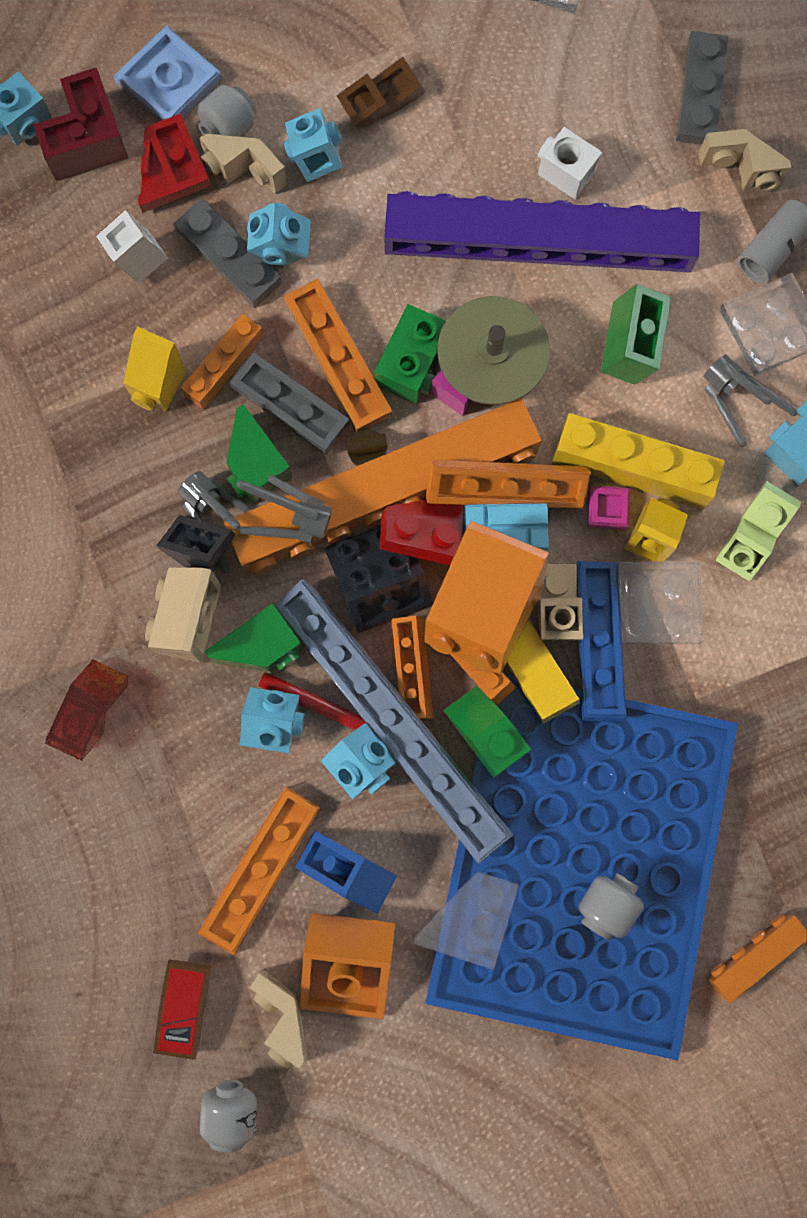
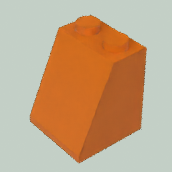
M470 521L427 616L424 642L430 644L433 649L440 653H451L467 660L479 670H490L501 675L540 599L549 552Z

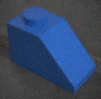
M317 831L313 832L295 866L296 869L340 896L377 914L398 876Z

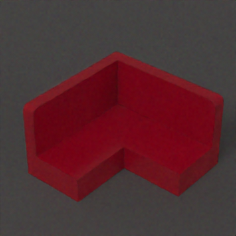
M97 67L60 78L71 113L33 124L44 159L55 180L59 181L129 159Z

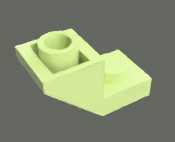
M766 481L743 513L715 561L750 582L772 553L776 539L800 508L801 501Z

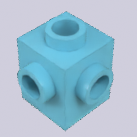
M19 71L0 84V137L2 138L7 135L18 146L26 139H31L37 135L33 124L52 119L43 97Z
M321 108L285 122L288 140L284 141L286 153L291 163L297 164L307 182L342 168L337 145L342 144L339 129L334 120L331 122L327 121Z
M270 203L265 208L249 214L247 251L262 257V260L268 264L280 265L282 267L306 258L309 254L311 220L289 210V207L284 204Z
M250 687L242 711L240 746L289 753L293 737L301 738L305 713L298 712L299 695Z
M366 723L342 739L321 760L352 800L366 789L371 795L390 780L386 772L397 763L385 744Z

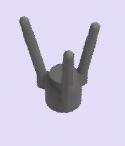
M727 354L716 360L703 375L710 383L704 391L714 400L740 447H745L746 441L720 395L722 392L730 396L740 386H743L766 405L772 402L789 415H797V410L746 373Z
M201 471L190 475L181 484L178 491L186 501L182 508L191 518L203 521L199 511L205 514L214 510L235 530L240 528V523L219 503L221 497L244 513L253 510L249 504L225 489L215 478L210 480ZM222 557L218 565L222 572L227 574L230 569L224 557Z
M269 475L268 481L300 500L299 503L240 480L237 482L239 489L295 511L292 525L299 527V530L241 526L239 528L240 534L298 539L307 543H311L313 536L323 539L333 510L332 507L324 505L325 501L311 497L274 475Z

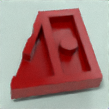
M181 113L145 127L143 139L145 151L141 159L140 169L142 176L141 192L138 194L137 200L142 213L211 186Z
M427 499L386 507L381 515V550L451 565L463 538L462 504L428 503Z

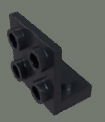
M381 526L325 548L326 555L346 600L357 633L433 604L426 576L418 558L380 549Z

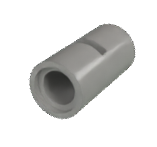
M788 200L782 205L738 256L737 265L745 276L759 284H765L790 257V253H793L807 237V206L796 200Z

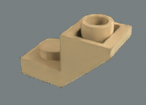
M746 129L707 133L699 150L701 166L714 165L717 168H724L738 162L743 190L771 191L781 186L791 169L789 159Z
M204 134L199 138L204 153L201 156L203 164L213 176L219 174L228 185L247 170H250L255 180L261 186L267 184L275 194L288 186L285 167L261 139Z
M547 564L540 599L535 607L540 640H583L582 598H577L576 564Z
M263 969L249 987L256 993L253 999L271 1013H274L276 1009L284 1013L264 1042L265 1045L271 1048L268 1051V1055L285 1068H289L292 1064L300 1069L307 1057L298 995Z

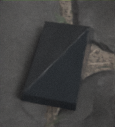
M179 515L156 546L186 568H206L214 573L236 534L231 529Z

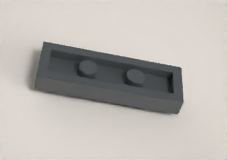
M692 30L690 32L678 117L677 142L702 145L707 133L718 131L728 35Z
M202 198L174 222L176 231L253 308L282 284L281 276L268 263L264 262L262 257L248 252L247 242Z
M255 352L251 354L230 381L231 388L325 454L329 452L350 424L349 418Z

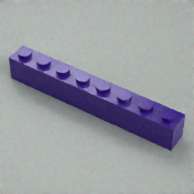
M402 191L397 194H387L384 236L385 255L691 273L700 254V212H690L681 207L656 210L644 205L623 208L611 207L606 203H594L589 206L573 205L571 202L564 200L552 203H539L527 198L505 201L495 200L490 196H478L471 199L457 198L447 193L436 196H421L414 192Z

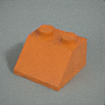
M311 913L303 953L299 1009L384 1019L395 923Z

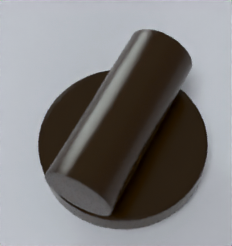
M362 429L355 432L349 441H345L348 457L356 466L385 455L388 449L385 433L380 434L371 429Z

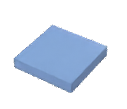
M166 25L114 75L116 84L161 121L181 113L183 118L222 80V75L216 67Z

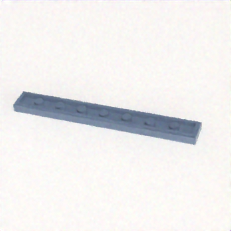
M306 579L299 581L274 605L377 737L385 744L388 751L478 864L510 839L513 836L512 832L424 723L416 716L415 712L310 582Z

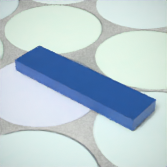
M577 561V598H582L583 640H578L582 721H624L626 719L617 562Z

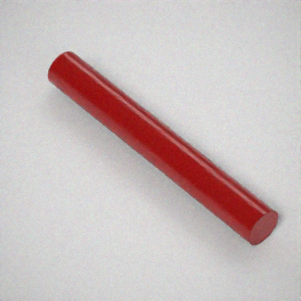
M264 672L258 687L270 691L277 690L299 695L298 705L352 730H356L366 723L361 715L267 672Z

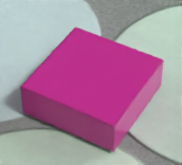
M440 370L432 381L431 395L463 416L471 406L472 400L457 392Z
M590 486L588 489L587 528L627 530L629 527L630 488Z

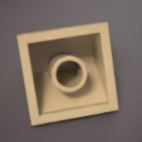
M168 567L166 578L161 577L159 579L155 593V600L159 602L156 617L151 616L149 618L145 631V640L149 641L148 648L153 652L198 663L203 662L204 651L206 650L222 587L212 570L206 568Z

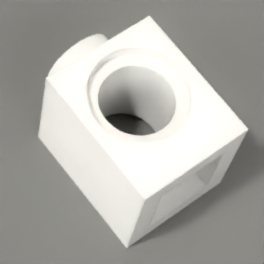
M563 127L555 139L550 136L538 153V157L541 159L538 175L573 199H576L596 173L602 152ZM566 158L574 164H564L559 159Z
M126 210L96 236L112 261L138 283H141L168 259L153 235Z

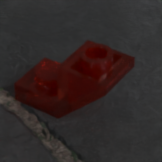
M92 659L71 683L46 737L45 744L82 761L103 736L106 712L127 688L129 676Z

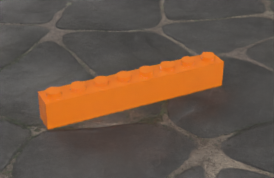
M520 398L301 489V491L311 497L325 501L324 505L333 508L323 539L313 536L311 543H307L298 539L244 535L239 533V529H233L227 522L224 521L223 523L226 528L231 529L236 534L232 544L245 573L248 574L253 571L255 575L263 574L274 569L277 566L276 561L288 556H291L292 559L304 557L314 551L313 546L327 540L330 544L337 543L351 536L350 530L362 525H366L367 528L380 525L381 515L388 506L425 500L431 460L526 464L536 457L535 453L538 452L542 440L523 399ZM290 494L284 496L285 498H288L297 503H299L300 501L297 498L291 496ZM272 502L234 517L240 523V527L299 530L298 526L292 525L295 511Z

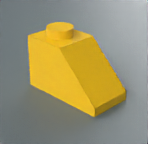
M137 326L133 334L123 384L130 396H132L130 400L136 405L149 411L156 407L166 412L187 372L174 342Z
M651 497L643 507L624 549L660 566L676 550L688 515L679 511L680 507L668 499L658 498L656 500Z

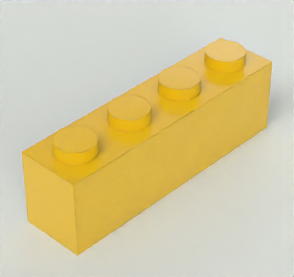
M568 413L552 464L586 466L590 470L591 476L702 510L715 498L725 463L723 459L572 413Z

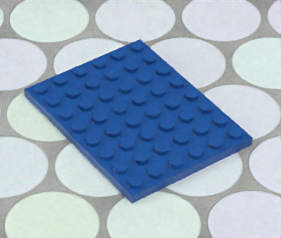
M504 673L517 688L498 705L495 702L493 703L507 716L531 750L494 778L476 755L471 783L512 832L513 836L479 864L462 842L458 840L425 1004L679 1061L738 723L625 699L626 719L624 721H582L581 689L573 688L579 698V704L543 724L514 676ZM618 873L639 887L635 895L642 900L644 908L626 937L617 938L614 936L611 941H608L581 922L584 916L579 910V904L596 877L606 876L613 879L615 874Z

